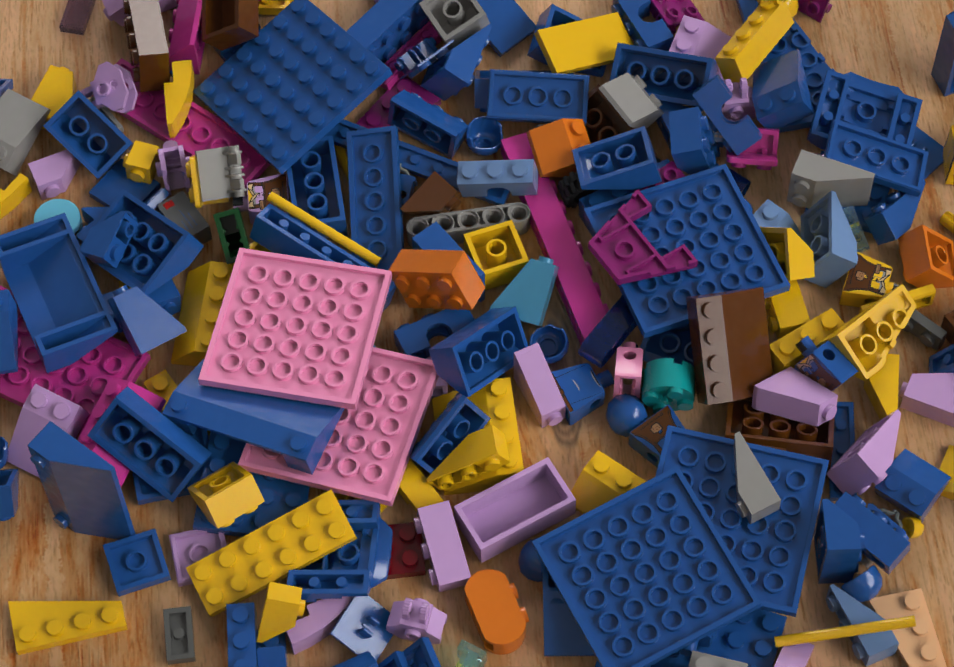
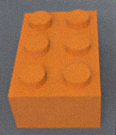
M401 249L389 268L392 271V279L409 308L473 310L486 288L466 252L461 250Z

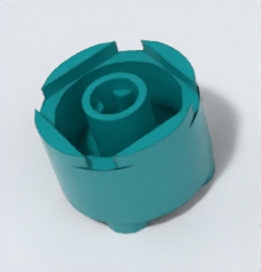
M660 358L649 361L646 364V369H642V402L652 408L653 413H657L668 404L673 411H689L693 409L695 401L694 367L683 360L682 365L674 363L673 358Z

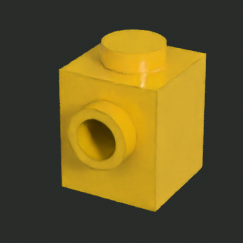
M135 140L130 153H126L123 160V167L126 168L128 179L138 183H152L157 171L155 162L160 161L158 154L159 146Z

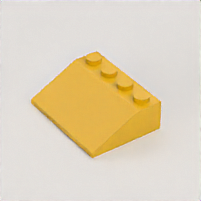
M510 377L495 379L470 397H467L491 418L484 428L493 425L505 434L510 463L501 466L496 471L480 474L474 480L458 483L453 488L444 490V495L484 491L524 470ZM455 390L432 398L435 421L447 407V404L459 393Z

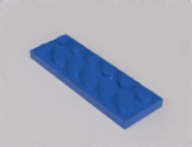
M394 125L347 131L351 240L381 257V261L376 267L353 252L352 255L372 268L389 270L401 249H404L402 210L400 209L402 207L398 128Z

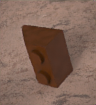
M434 171L400 209L409 216L453 212L460 205L461 201L459 199L462 195Z

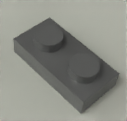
M916 309L903 329L919 338L922 344L936 351L943 346L947 331Z
M191 606L163 609L168 665L195 662Z

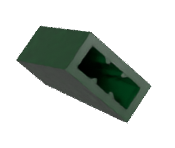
M238 207L213 214L227 264L235 262L239 248L250 249L246 228L240 208Z

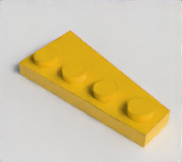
M8 601L18 655L128 630L122 601Z

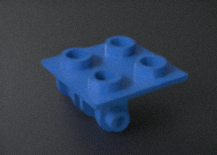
M424 38L423 41L396 59V63H394L395 68L404 73L399 79L402 80L407 75L412 79L450 50L447 46L453 43L454 40H451L438 50L434 38Z

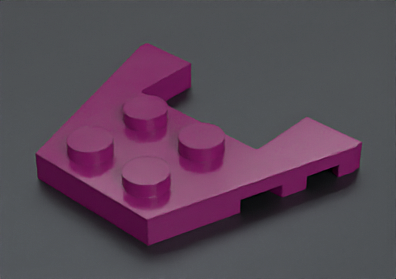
M639 189L632 194L631 199L626 204H623L618 209V213L612 220H608L588 242V249L617 285L693 269L698 264V260L684 244L661 256L633 223V221L652 210V205Z

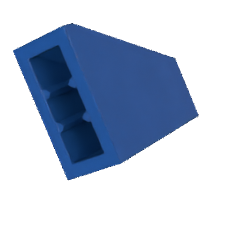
M124 285L112 291L114 297L107 300L135 356L141 355L187 332L183 324L137 286L128 289L127 285Z

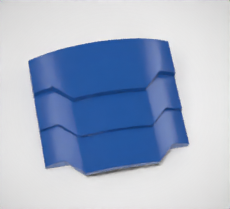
M828 69L807 140L825 151L831 123L833 120H837L911 146L923 100L903 94L900 88L879 83L853 72L841 74Z
M299 500V506L310 500ZM338 500L357 539L300 570H289L287 585L302 588L301 599L306 600V602H316L317 599H342V596H368L371 588L387 580L393 531L380 518V503L368 500Z

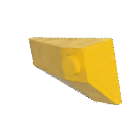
M901 284L835 330L819 344L821 346L826 341H831L857 368L858 372L853 376L865 381L884 366L888 352L894 348L897 336L907 325L917 305L904 285Z

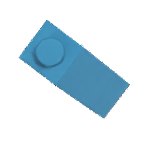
M539 256L538 260L530 259L493 302L489 310L516 306L520 321L542 327L559 267L553 265V259Z

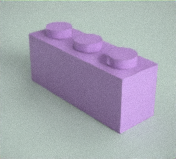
M449 500L417 508V518H413L417 534L422 533L424 543L421 544L424 560L429 559L432 569L428 570L431 585H437L439 592L465 586L471 574Z

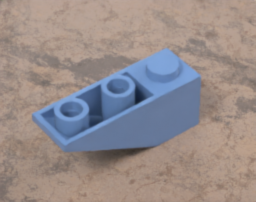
M829 585L826 603L830 611L837 614L839 626L885 620L836 585ZM892 630L849 637L853 643L852 649L858 660L862 659L866 667L896 654L899 645Z

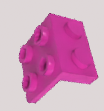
M757 127L762 133V138L738 156L734 151L730 153L726 150V161L731 163L732 167L746 168V164L757 165L756 168L760 170H771L772 166L776 167L778 165L779 129Z

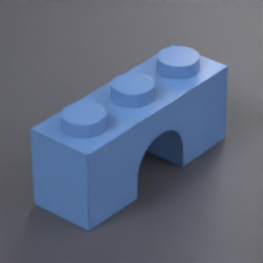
M534 159L458 161L457 186L462 197L487 196L488 189L491 188L507 189L511 192L512 196L537 195L538 169Z

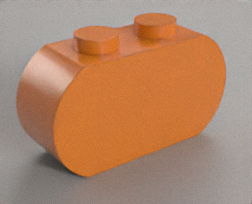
M494 569L480 570L474 573L465 585L466 605L484 648L498 655L510 654L516 651L525 640L526 623L529 622L528 614L524 606L519 607L516 600L519 598L517 588L514 583L509 584L504 573Z

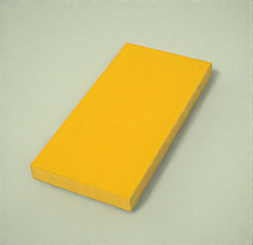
M618 12L539 29L534 33L551 72L569 74L611 64L614 62L617 43L633 45Z

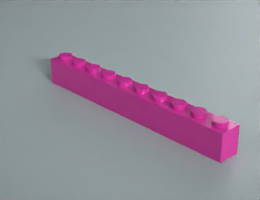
M526 133L501 140L503 160L534 159ZM538 172L537 195H522L519 198L521 203L526 204L530 209V225L543 256L553 259V265L559 267L555 285L587 360L616 351L617 340L620 339L616 325H611L609 308L606 303L602 304L599 284L597 282L593 283L590 263L584 261L581 242L576 241L573 236L575 235L572 221H567L565 217L566 208L564 202L558 200L556 196L558 192L555 181L550 180L549 177H540Z

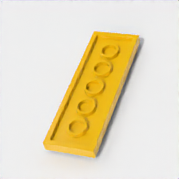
M329 490L186 567V570L209 616L213 617L226 610V604H237L267 588L269 582L276 583L287 577L289 570H300L356 540L357 537L334 492Z

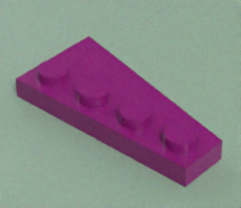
M404 77L390 91L387 90L356 124L368 129L391 126L387 124L390 100L402 90L418 94L431 105H441V98L408 77Z

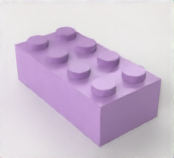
M547 457L455 505L454 519L476 556L483 563L575 514L576 499Z

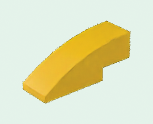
M192 60L172 62L173 82L164 83L166 119L170 138H175L182 128L193 100L194 70Z

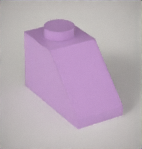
M67 149L28 163L41 200L53 198L60 193L66 192L81 165V162Z

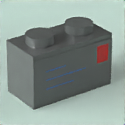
M184 191L157 205L160 214L189 232L202 245L212 240L209 224L193 203H190V199Z

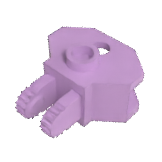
M107 61L98 65L94 81L90 82L91 86L80 92L86 98L94 95L95 100L91 103L97 109L106 107L124 114L133 111L138 93L131 72L118 64L113 65Z
M740 78L739 82H731V79H726L724 83L733 95L732 98L722 105L724 117L730 121H738L747 114L751 119L755 118L756 113L752 99L753 88L748 86L747 78Z
M175 140L166 141L162 145L163 148L158 149L160 161L155 162L158 177L163 176L165 189L170 193L169 196L172 195L171 190L185 187L188 193L191 186L190 180L187 178L185 163L189 161L190 156L185 157L183 145L178 146Z
M405 598V601L393 602L386 630L401 639L415 642L421 637H429L431 644H440L443 627L447 622V614L433 607V604L424 599L415 598L412 600Z

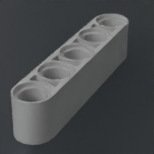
M516 202L414 217L408 221L406 226L407 242L412 248V237L417 235L414 233L423 231L436 221L443 229H447L445 231L457 244L464 243L463 234L509 220L513 221L518 235H522L530 228V209L526 204Z

